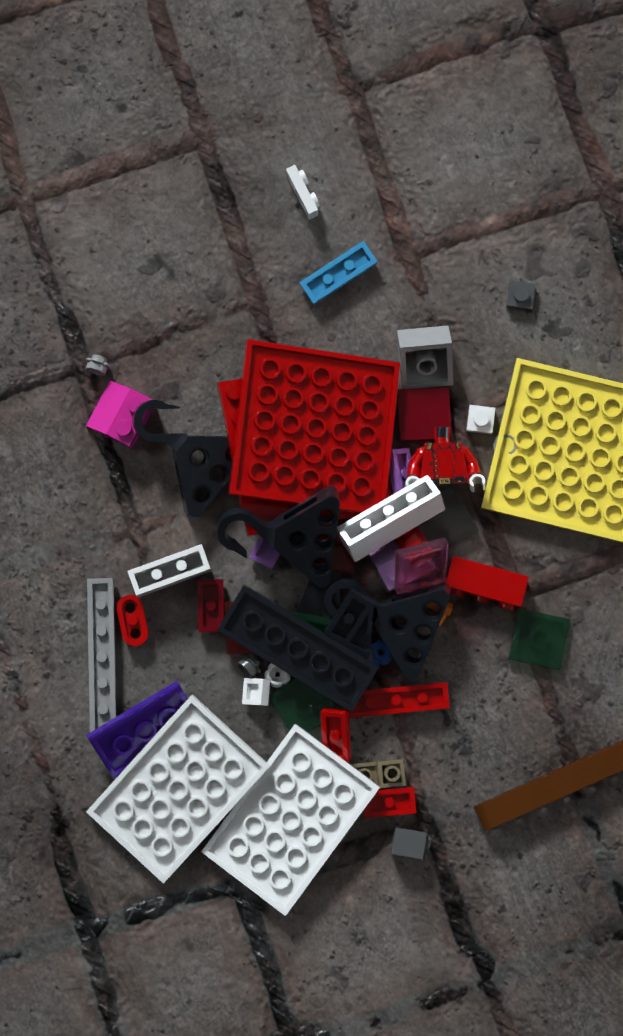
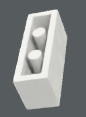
M200 544L127 572L135 594L139 598L211 572L212 570L204 547Z

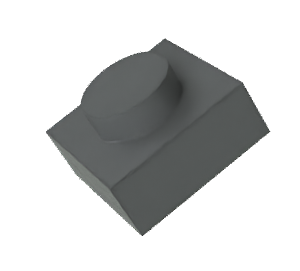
M510 280L506 307L532 311L536 284Z

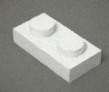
M295 165L287 168L286 176L309 220L318 216L317 207H320V203L314 192L309 193L306 187L309 182L303 170L298 171Z

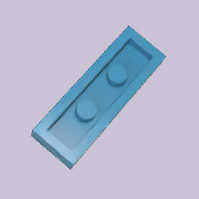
M362 241L299 282V285L314 306L378 264V261L366 243Z

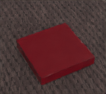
M449 387L397 390L400 442L435 440V427H450V439H452Z

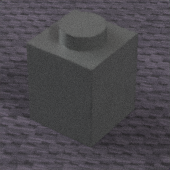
M395 827L390 853L423 860V855L429 854L431 839L426 838V832Z

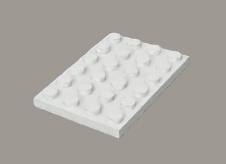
M192 694L86 812L164 884L265 773L270 765Z
M294 724L267 761L270 767L236 803L201 851L285 916L380 788V786L297 724Z

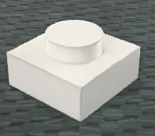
M469 405L466 431L492 435L495 408Z
M244 678L242 704L268 706L270 679Z

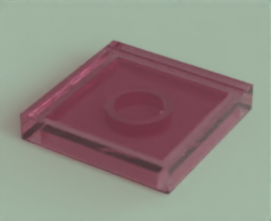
M445 537L396 550L394 589L397 594L446 581L449 543Z

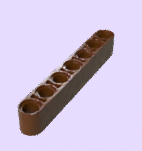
M623 740L475 805L473 808L483 830L487 831L623 771Z

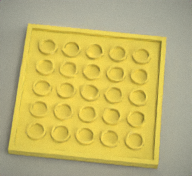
M517 358L481 509L623 543V383ZM504 435H511L512 437H514V442L511 438H503ZM514 443H515V445L517 446L515 452L512 453V454H509L508 452H511V451L514 449Z

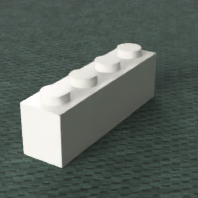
M426 475L337 527L343 545L356 562L446 509L441 493L429 476Z

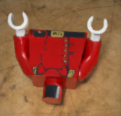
M435 427V443H424L423 447L416 450L408 463L405 487L428 475L434 485L469 484L470 479L471 492H475V484H481L483 490L486 489L485 478L481 475L478 461L470 449L462 446L461 442H450V427Z

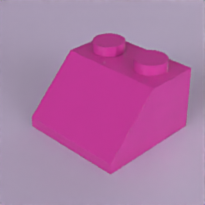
M109 381L86 427L132 450L139 438L132 423L134 411L141 403L153 399L129 387ZM154 408L148 409L142 417L143 427Z

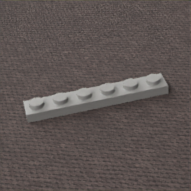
M114 578L87 579L90 732L117 717Z

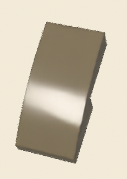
M403 759L350 764L380 786V788L406 786Z

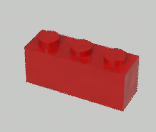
M452 556L445 583L451 587V595L463 597L464 594L474 596L473 601L488 604L490 600L499 603L498 607L501 609L514 611V607L520 608L522 605L529 576Z

